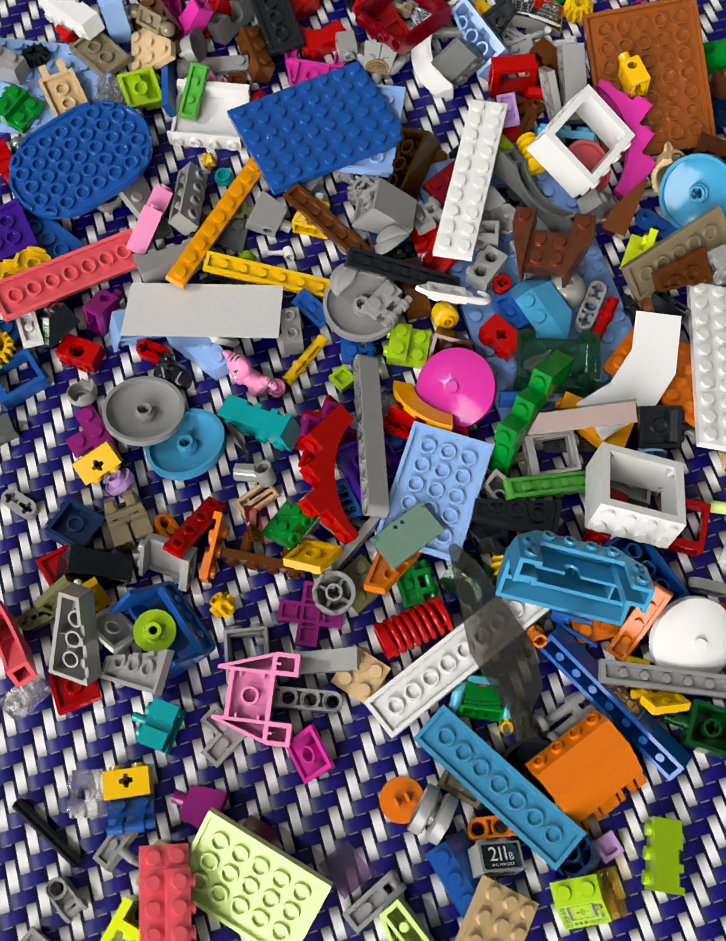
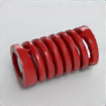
M437 595L431 597L428 602L423 601L420 605H414L413 609L407 608L405 612L400 611L398 615H392L390 619L385 618L381 623L376 622L372 624L378 643L388 661L393 656L398 657L400 655L391 634L401 653L404 654L407 652V648L401 634L409 650H413L415 647L408 630L417 647L422 645L421 638L424 643H428L430 638L432 640L437 639V633L440 636H444L446 631H453L448 612Z

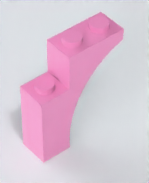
M160 184V187L154 186L147 204H144L126 246L127 249L140 255L147 254L153 238L168 208L172 204L174 194L171 188Z

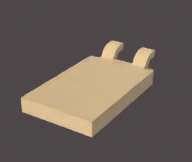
M62 58L55 60L59 70L56 74L49 75L45 65L38 67L42 79L38 80L55 118L74 106L88 102L73 68L67 69Z

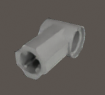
M260 460L255 464L235 463L233 468V478L235 481L259 482L262 487H270L277 480L272 465L268 460Z

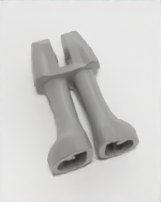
M581 691L565 697L564 704L551 714L543 716L540 713H535L531 716V720L537 731L543 734L558 720L569 713L571 714L561 725L543 736L544 740L552 743L593 710H598V708L591 703L583 707L582 710L579 703L581 705L587 697Z

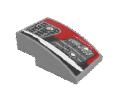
M512 0L517 13L509 22V25L512 24L513 27L526 28L525 33L529 34L544 30L545 27L549 26L551 28L550 36H561L564 7L554 0Z

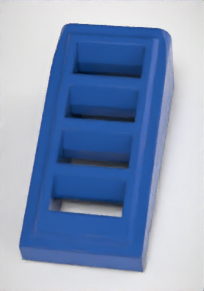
M346 478L336 480V487L342 484L344 487L337 491L338 495L345 492L347 496L340 498V503L347 500L350 501V504L342 506L343 510L351 507L354 510L346 514L348 520L360 517L362 511Z

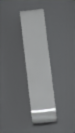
M275 686L273 709L336 714L343 707L342 697L335 691ZM287 693L295 695V699L291 704L283 702V697ZM309 695L317 698V702L313 706L305 704V699ZM331 697L339 700V705L335 708L327 706V700Z

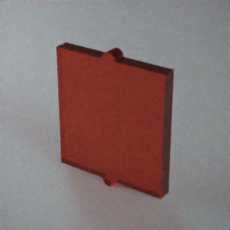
M245 505V524L249 541L265 544L264 536L261 533L263 525L260 510Z

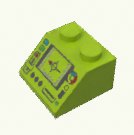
M600 871L581 877H568L550 882L555 908L566 930L613 921Z

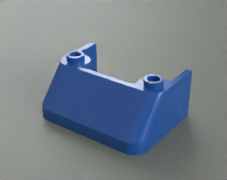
M172 581L130 590L110 610L112 615L128 610L135 621L142 613L153 609L166 611L173 617L176 623L177 634L174 642L167 648L173 650L174 655L166 680L179 676L215 650L216 645L213 638L183 592L178 590V585Z

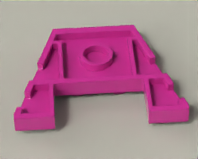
M299 49L284 53L289 86L338 69L349 63V61H339L337 50L335 51L333 64L297 59Z

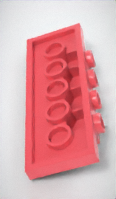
M188 843L139 847V941H196V926L191 925V915L196 913V901L191 899V889L195 888V873H191L189 868Z

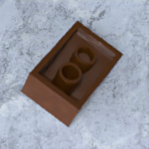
M643 179L610 209L609 214H604L600 227H603L602 233L624 240L648 179Z

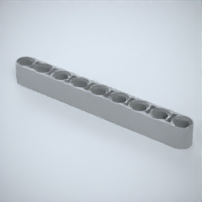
M357 354L353 362L362 513L364 516L386 518L389 512V495L378 358Z

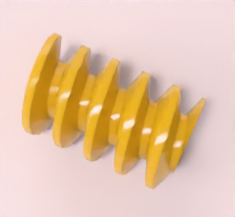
M528 132L518 138L517 146L521 155L527 160L530 174L536 175L546 171V169L526 149L537 137L535 133Z

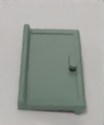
M419 501L369 540L391 566V570H395L445 530L425 507L424 503Z

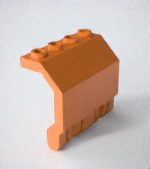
M596 709L525 764L528 771L550 793L559 809L583 831L584 829L588 831L591 828L590 823L586 819L587 816L591 814L599 822L602 819L601 814L605 817L620 804L619 801L623 802L626 800L621 790L623 787L626 786L629 791L634 793L637 791V788L647 783L643 769L631 745L611 721Z

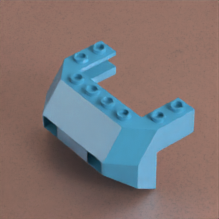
M534 530L516 535L506 549L498 571L495 595L622 626L630 606L638 607L641 613L646 614L656 590L647 567L615 547L609 546L607 548L599 546L592 541L583 542L571 536L555 535L547 530Z

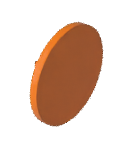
M404 776L389 780L383 786L379 798L383 814L392 822L398 824L409 823L423 794L421 786L415 780Z

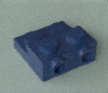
M69 497L66 502H62L59 505L54 518H50L44 526L45 535L62 546L67 545L70 547L73 544H82L87 547L106 519L99 513Z

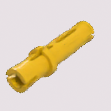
M319 334L299 359L292 362V367L282 376L286 384L292 386L295 380L307 371L306 367L328 343V340L323 335Z

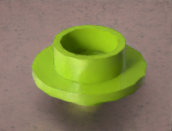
M159 609L148 610L142 613L135 621L133 627V637L137 645L144 651H162L169 648L177 634L176 623L173 617L166 611ZM155 626L157 633L152 635L150 629Z

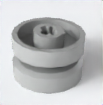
M429 783L411 816L407 830L419 835L428 824L425 840L437 846L453 819L459 798L447 793L437 804L441 793L440 788Z

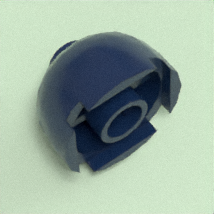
M586 834L559 866L557 871L569 878L593 874L600 860L596 841L589 834Z

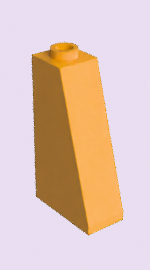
M566 391L562 397L558 396L554 407L557 409L577 406L576 403L584 398ZM629 423L604 440L600 438L594 428L577 429L574 431L596 448L602 442L625 448L634 423Z

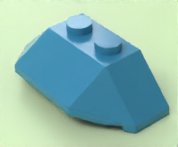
M523 280V282L508 290L550 353L568 342L573 312L551 281Z

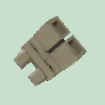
M133 489L122 493L125 502L117 504L114 497L103 500L105 518L110 529L114 547L118 552H125L137 547L135 538L140 543L141 539H145L149 532L156 534L141 497L137 496Z

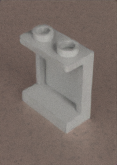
M149 532L146 538L141 539L138 545V551H140L137 561L139 575L144 576L147 570H152L179 579L178 590L186 592L195 578L198 548L192 546L181 559H178L163 550V545L169 538Z

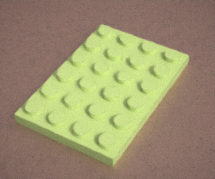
M213 807L208 811L188 850L190 872L195 873V888L191 889V899H195L196 907L250 941H303L334 884L331 880Z

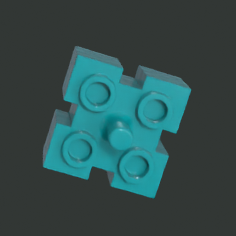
M154 697L153 702L148 703L145 715L134 712L131 717L133 721L141 723L135 734L137 737L136 742L170 755L177 732L181 728L187 712L179 706Z

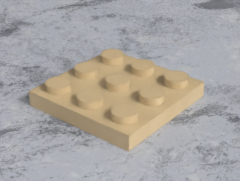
M482 875L455 941H525L539 904Z

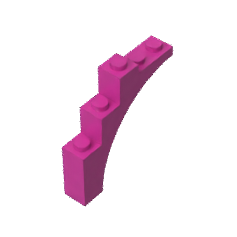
M601 79L595 88V92L635 134L630 141L632 143L631 146L625 150L623 171L617 186L611 194L620 201L643 179H646L657 164L650 155L642 153L654 136V133L648 126L640 124L649 112L652 104L646 97L639 96L638 94L632 100L627 93L617 90L611 82Z

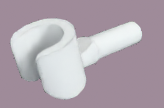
M290 246L284 247L283 250L267 251V255H284L286 261L295 259L294 252Z

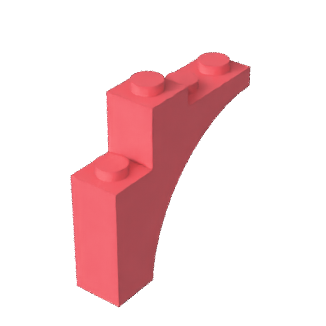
M0 600V657L6 674L18 688L38 675L32 649L21 635L16 617L8 606L4 605Z

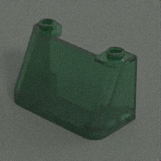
M529 328L517 330L513 389L519 392L529 385L533 369L554 351L558 350L574 358V362L569 376L553 393L564 394L566 391L581 395L593 393L601 380L600 333L585 331L574 340L536 338V333Z

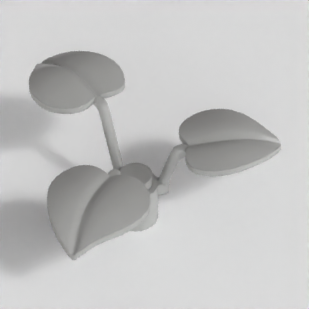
M389 226L377 236V244L374 246L377 254H385L405 240L409 234L397 226ZM351 229L364 242L367 240V232L365 230ZM339 248L340 252H341L343 255H347L345 252H343V251ZM344 263L334 269L329 280L330 288L337 297L358 275V270L344 267Z

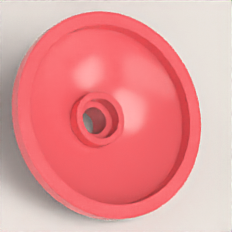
M577 140L567 147L590 172L606 154L601 146L591 140ZM611 169L606 175L599 178L600 183L595 188L601 191L606 188L610 180Z

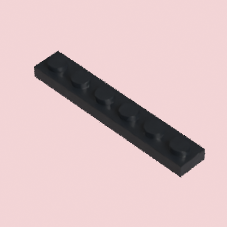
M349 246L344 265L347 268L414 287L427 284V281L459 286L460 277L353 246Z

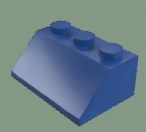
M461 829L424 853L460 916L464 919L481 878L473 879L468 849L473 844L464 829Z

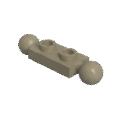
M132 3L128 6L129 15L132 18H136L137 24L157 35H164L165 37L174 35L175 26L171 22H166V16L146 5Z

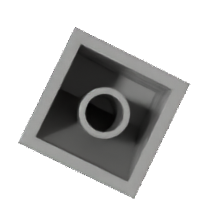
M380 177L358 196L352 227L380 234L382 230L389 226H397L410 234L414 228L413 221L417 212V200Z

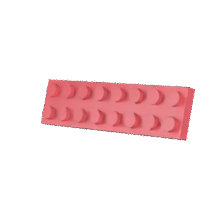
M132 228L1 279L0 314L5 323L137 269L132 257L136 253L126 248L133 232Z

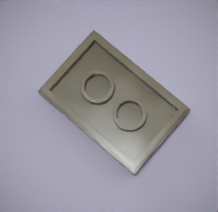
M102 31L90 41L82 37L69 46L70 51L103 81H107L132 61L131 56Z

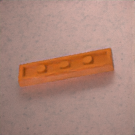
M653 581V585L656 591L646 614L641 613L640 608L635 607L606 648L607 652L625 662L626 656L632 653L673 596L672 592Z

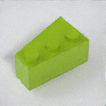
M655 816L648 817V821H645L644 824L647 845L643 847V859L646 860L645 870L643 869L641 874L644 890L685 896V888L680 887L679 873H684V865L680 864V851H683L682 820Z

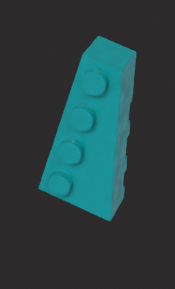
M230 394L217 414L223 426L229 429L234 427L245 436L253 435L261 443L266 444V442H269L280 451L285 449L292 452L300 437V426L292 414L286 413L284 416L280 414L279 410L272 408L269 411L258 403L253 406L250 401Z

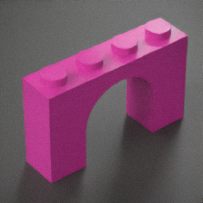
M164 0L184 30L177 38L179 43L194 28H198L203 32L214 13L207 0H190L184 12H182L181 0Z

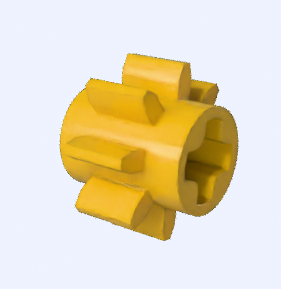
M218 592L210 599L209 604L212 607L209 611L218 619L221 617L228 618L236 609L233 605L236 599L227 592L224 594Z

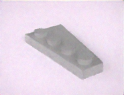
M142 174L134 184L118 195L138 219L152 191ZM165 217L153 238L154 240L170 236L172 230Z
M164 649L162 651H148V653L138 652L131 655L105 656L99 678L161 696L174 651Z

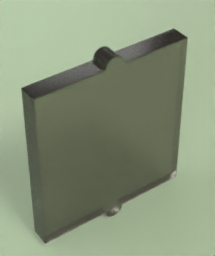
M230 422L227 423L228 434L246 461L249 460L248 449Z

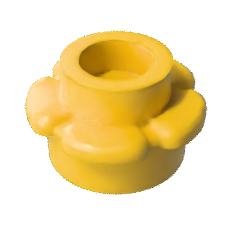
M211 152L203 153L201 158L205 169L213 170L212 168L217 166Z

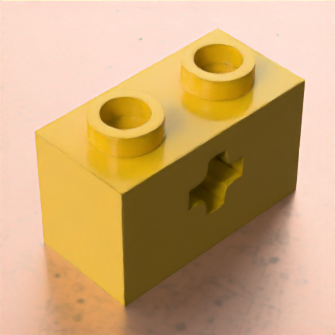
M108 439L76 460L72 466L86 485L91 482L95 485L104 478L102 475L106 472L113 473L121 467L120 463L123 461V458ZM97 461H103L102 468L101 466L96 467L94 464Z
M145 762L133 763L132 768L123 769V766L109 767V771L102 772L104 801L109 802L154 794L152 767L145 765ZM128 777L133 778V782H130L129 786L124 784Z

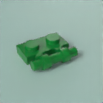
M426 559L419 561L421 569L415 570L412 564L396 582L404 610L413 608L416 604L420 605L421 602L425 601V595H429L430 598L438 596L437 592L439 589L437 584H434L431 575L433 571ZM419 577H424L426 587L421 588L418 580Z

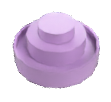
M127 468L116 470L107 480L106 491L112 496H117L132 489L133 473Z

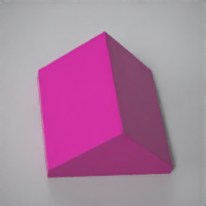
M314 724L309 725L292 738L291 746L289 748L286 747L304 784L336 768Z

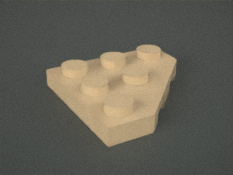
M144 27L131 35V71L152 66L155 72L176 59V44L170 39L157 35Z

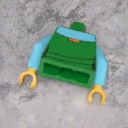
M480 667L476 671V675H469L467 681L460 683L452 692L448 709L455 715L458 713L459 717L499 721L498 729L501 733H503V725L507 723L509 725V733H512L514 727L509 722V719L512 718V699L505 688L500 686V680L489 677L490 671L488 668Z

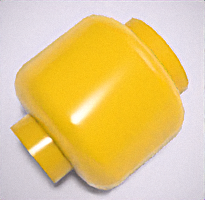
M440 301L432 308V319L437 327L452 329L458 323L459 314L454 304L448 301Z

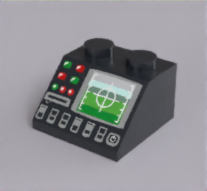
M50 303L42 308L43 313L39 315V328L44 345L41 346L52 349L81 322L64 303Z

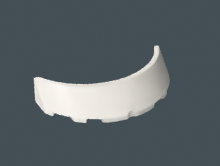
M460 0L447 2L450 4V9L452 10ZM470 0L474 5H476V0ZM432 34L411 50V60L415 75L435 97L453 99V84L446 80L431 64L433 60L431 52Z

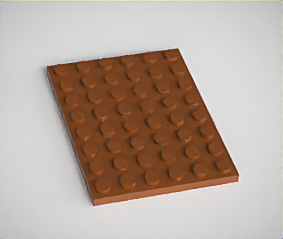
M660 0L582 16L591 82L594 90L599 81L603 79L604 81L611 82L620 92H624L618 77L620 65L618 56L626 51L629 52L631 57L639 55L650 75L648 92L644 97L650 101L652 107L640 124L648 126L654 133V136L642 153L644 155H660L664 150L665 143L668 141L671 142L674 149L680 151L694 149L701 132L717 137L697 0ZM600 139L601 147L607 153L610 149ZM622 151L620 153L621 157L617 162L625 161V151Z

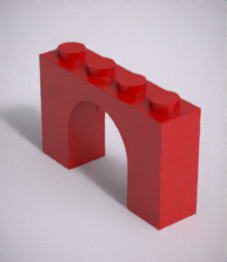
M288 0L305 43V47L301 48L303 55L308 57L310 61H317L336 51L335 33L347 31L340 21L337 20L316 30L304 28L299 24L300 20L320 9V0Z

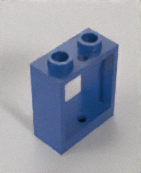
M22 349L13 354V357H8L9 363L3 362L2 368H0L1 377L29 361L38 377L10 393H7L0 381V400L8 410L51 386L47 380L50 378L44 367L40 369L38 363H40L39 358L35 352L30 353L28 349Z

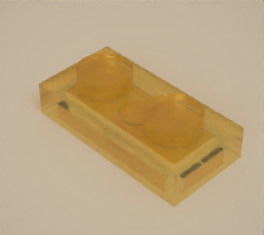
M616 866L595 870L594 872L600 871L612 919L628 916Z

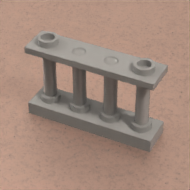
M343 484L338 487V490L344 488ZM352 490V492H353V494H354V496H355L357 502L360 503V501L358 500V498H357V496L355 495L354 491ZM346 492L338 495L339 499L345 497ZM348 509L344 510L345 514L351 512ZM317 515L316 521L300 539L299 544L305 538L321 541L313 535L320 525L333 535L335 534L328 526L321 522L320 517ZM358 517L350 520L351 523L358 527L359 536L354 541L344 545L343 554L331 564L332 571L340 572L375 531V527L379 526L381 518L370 517L366 521Z

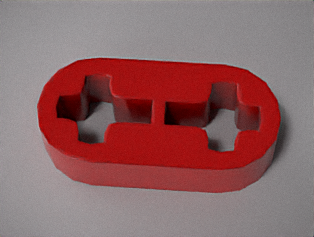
M147 339L140 340L136 344L138 356L156 365L159 364V355H164L165 352L171 354V351L166 346ZM148 346L150 351L145 350L142 352V348L145 349Z

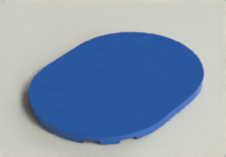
M102 100L101 102H86L74 106L37 128L18 145V150L15 155H12L9 162V186L19 203L26 210L37 216L48 219H68L81 216L124 191L142 176L150 163L153 153V138L149 126L135 109L128 105L118 104L116 101Z

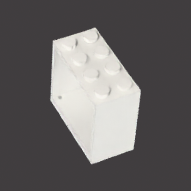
M588 84L562 107L526 149L574 198L579 194L583 196L590 188L593 189L600 183L599 178L606 175L611 169V163L617 162L621 157L620 153L631 146L632 143L630 141L635 134ZM574 112L610 149L591 172L555 135Z
M602 442L586 466L584 528L667 549L686 526L683 463ZM610 480L661 493L662 512L610 499Z

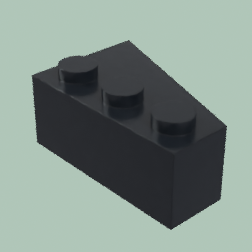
M73 544L58 557L55 582L65 574L75 579H81L82 582L83 580H90L95 577L103 586L125 587L132 582L134 557L127 556L124 552L110 553L106 552L107 550L103 548L89 549L82 544Z

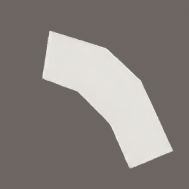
M636 311L632 350L612 381L576 403L577 406L637 399V407L656 406L676 374L682 316ZM629 423L593 428L600 438L604 440Z

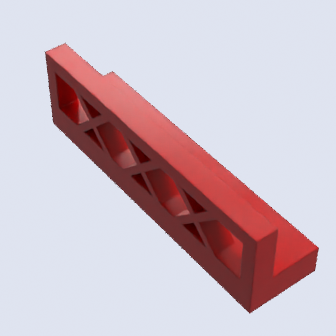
M392 403L388 417L383 424V430L408 440L413 422L417 421L426 424L427 421L419 417L414 418L403 409L404 406ZM453 424L451 432L467 436L469 429Z

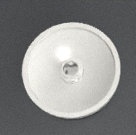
M701 596L683 597L667 605L654 621L650 631L649 650L654 664L661 667L714 674L719 673L726 665V610L718 603Z

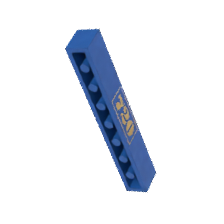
M561 625L558 626L547 637L546 646L538 649L671 781L686 768L692 756L635 699H632L622 686L598 683V662Z

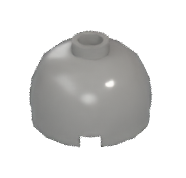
M575 272L567 286L562 288L561 277H551V283L569 308L579 307L585 298L586 292L583 278Z
M332 571L318 577L313 585L312 595L313 601L319 610L325 614L335 616L347 612L352 607L356 598L354 583L348 575L343 572Z

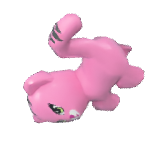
M230 350L222 352L227 359L226 364L230 375L237 384L246 385L251 396L258 397L259 394L267 391L269 387L272 390L278 388V384L272 378L264 376L253 369L250 360L244 354L235 353Z

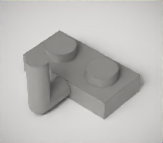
M132 831L126 832L122 836H116V834L108 835L92 858L110 873L122 857L128 863L139 867V856L128 849L139 833Z

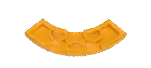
M393 381V394L396 400L400 401L404 406L403 409L414 418L419 417L427 421V425L452 431L453 414L439 411L426 404L416 394L413 384Z

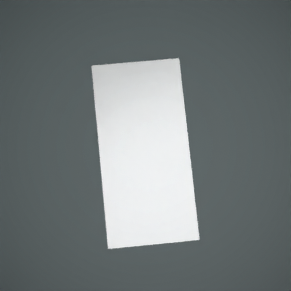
M132 283L120 335L279 338L283 285L186 284L181 289L173 283Z

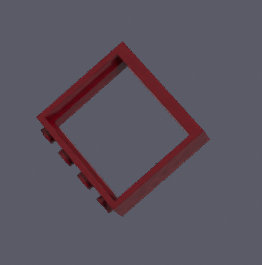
M364 0L354 8L357 25L366 29L370 35L377 37L381 43H385L392 51L399 53L401 56H404L452 20L450 4L444 0H413L432 13V15L400 38L372 18V16L394 0Z

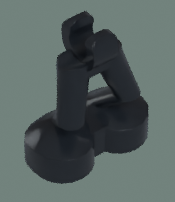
M165 352V357H161L158 360L159 364L155 367L153 376L165 379L179 389H189L193 381L190 371L184 365L174 360L173 354Z

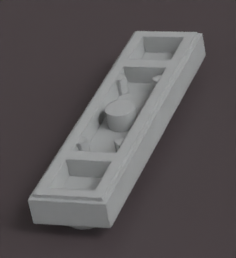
M248 55L205 57L201 63L198 61L194 63L209 66L215 76L228 75V73H248L249 58ZM177 59L178 78H186L188 76L191 62H188L186 59Z

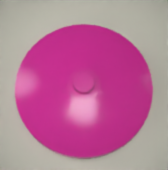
M449 348L432 356L421 369L416 385V394L421 400L439 411L453 414V424L464 428L477 424L489 413L497 393L496 377L490 364L481 355L465 348Z

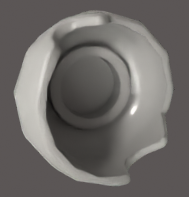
M510 204L498 205L491 214V220L499 221V233L502 235L513 234L512 222L516 209Z
M81 378L78 383L68 387L66 392L69 402L78 407L91 405L98 395L96 384L92 378L90 381Z

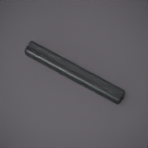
M19 798L14 802L12 808L73 868L81 864L83 857L24 799Z

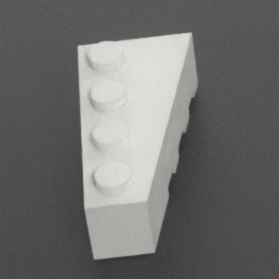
M39 0L45 11L44 15L49 22L61 25L68 31L77 34L80 38L83 37L90 41L105 29L98 12L84 2L80 3L78 0Z

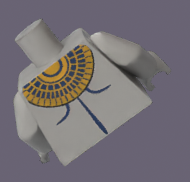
M365 40V45H360V42H357L358 54L356 58L371 77L374 84H381V79L390 80L392 75H395L406 62L410 61L411 51L401 56L399 53L392 51L385 43Z

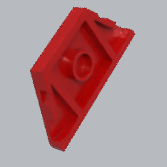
M364 0L355 1L351 9L353 13L354 8L358 6L360 3H362ZM391 3L372 16L373 19L398 37L404 36L410 31ZM368 33V35L371 37L372 40H373V39H378V38L375 37L374 35H370V34Z
M436 223V228L421 236L413 228L410 235L413 244H415L414 247L417 255L422 259L423 267L447 274L450 268L457 263L458 259L433 256V248L440 223Z

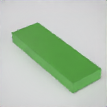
M191 62L178 117L197 121L210 70L209 66Z

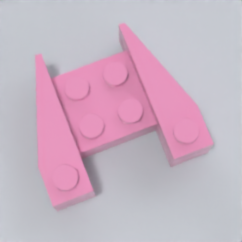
M275 652L218 664V668L230 669L224 714H211V718L265 745L289 748L292 743L294 723L271 720L277 675L300 678L303 655Z

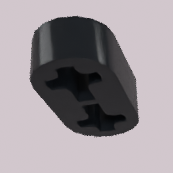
M500 184L495 187L506 201L505 204H510L514 208L515 206L523 207L522 200L509 186Z

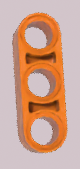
M497 816L474 818L466 828V834L473 842L480 839L495 841L504 837L509 839L519 838L507 826L505 833H498L494 828V824L502 821ZM472 825H480L483 828V834L481 836L474 835L471 830Z

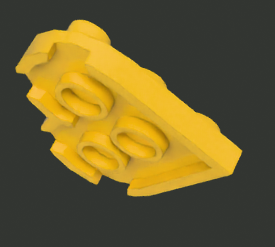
M28 246L27 249L17 252L14 259H3V262H0V280L49 261L51 257L42 248Z

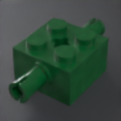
M693 699L690 701V710L685 711V714H662L665 716L661 718V722L680 727L681 733L678 743L682 747L721 760L726 759V708ZM706 725H708V729L711 730V733H708Z

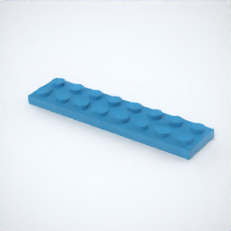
M444 704L413 738L415 742L555 871L587 834Z

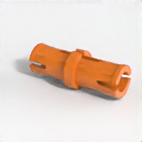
M536 622L526 630L527 638L533 642L535 647L543 648L546 646L547 638L544 630Z

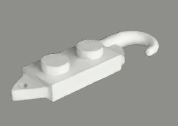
M427 281V284L416 285L415 288L416 291L427 295L428 298L434 301L442 300L452 304L488 305L492 300L491 296L484 291H477V294L484 298L476 297L466 290L465 287Z

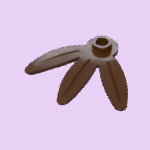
M515 95L519 116L525 114L519 125L518 138L530 132L536 117L544 112L545 105L541 100L534 99L529 101L522 96Z

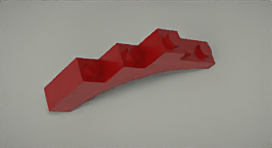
M340 403L301 439L305 448L312 452L314 456L299 470L303 479L311 484L312 488L297 504L301 507V511L311 519L318 515L321 522L333 531L336 539L345 545L354 541L359 534L349 522L341 506L336 489L335 457L345 430L354 420Z

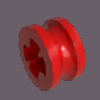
M506 275L496 276L492 285L494 292L499 295L507 293L510 289L511 280ZM503 282L504 287H499V283Z

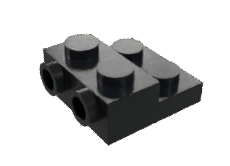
M682 405L638 406L637 448H682V443L685 439V434L682 430L685 411L682 409Z

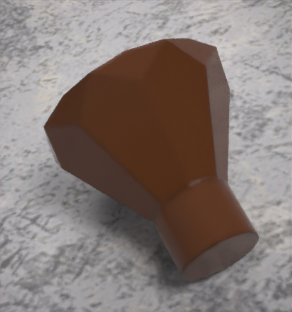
M438 149L432 164L447 160V153Z

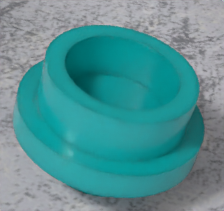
M227 168L218 169L214 176L215 182L219 186L230 185L233 181L232 172Z

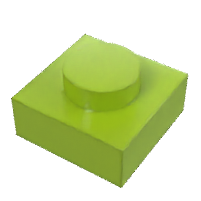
M344 364L328 376L329 381L341 393L354 384V376Z

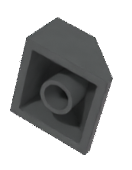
M456 36L431 61V64L450 83L460 86L466 83L468 78L478 71L486 60L475 43Z

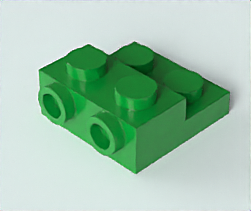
M12 83L9 87L6 86L2 90V96L0 97V122L24 134L46 107L44 103L29 96L27 90Z
M286 501L261 533L269 540L292 551L316 521L317 517L315 516L311 519L301 511V507L297 502L293 504Z

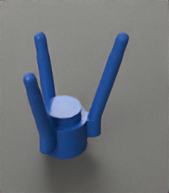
M557 610L552 611L551 621L557 623L556 627L561 625L567 632L595 648L598 646L589 638L565 625V623L570 624L571 620L592 625V620Z

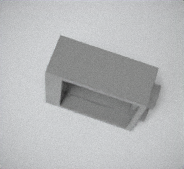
M574 430L525 436L521 444L528 476L579 471L581 466H583L582 455L578 454L577 449L579 439L577 434H574ZM565 438L570 467L540 472L534 443Z
M262 623L251 624L249 628H242V626L238 625L230 626L229 630H223L225 663L233 662L232 639L263 636L264 655L271 654L269 629L267 626H263ZM226 669L227 684L229 681L230 669Z

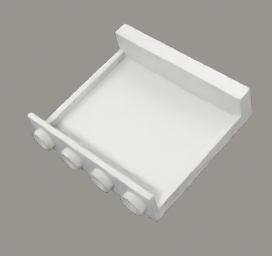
M177 79L176 116L173 117L171 131H167L169 143L175 146L183 145L195 148L206 147L242 151L243 141L231 123L227 110L251 101L250 85L207 81L197 121L178 117L187 79Z

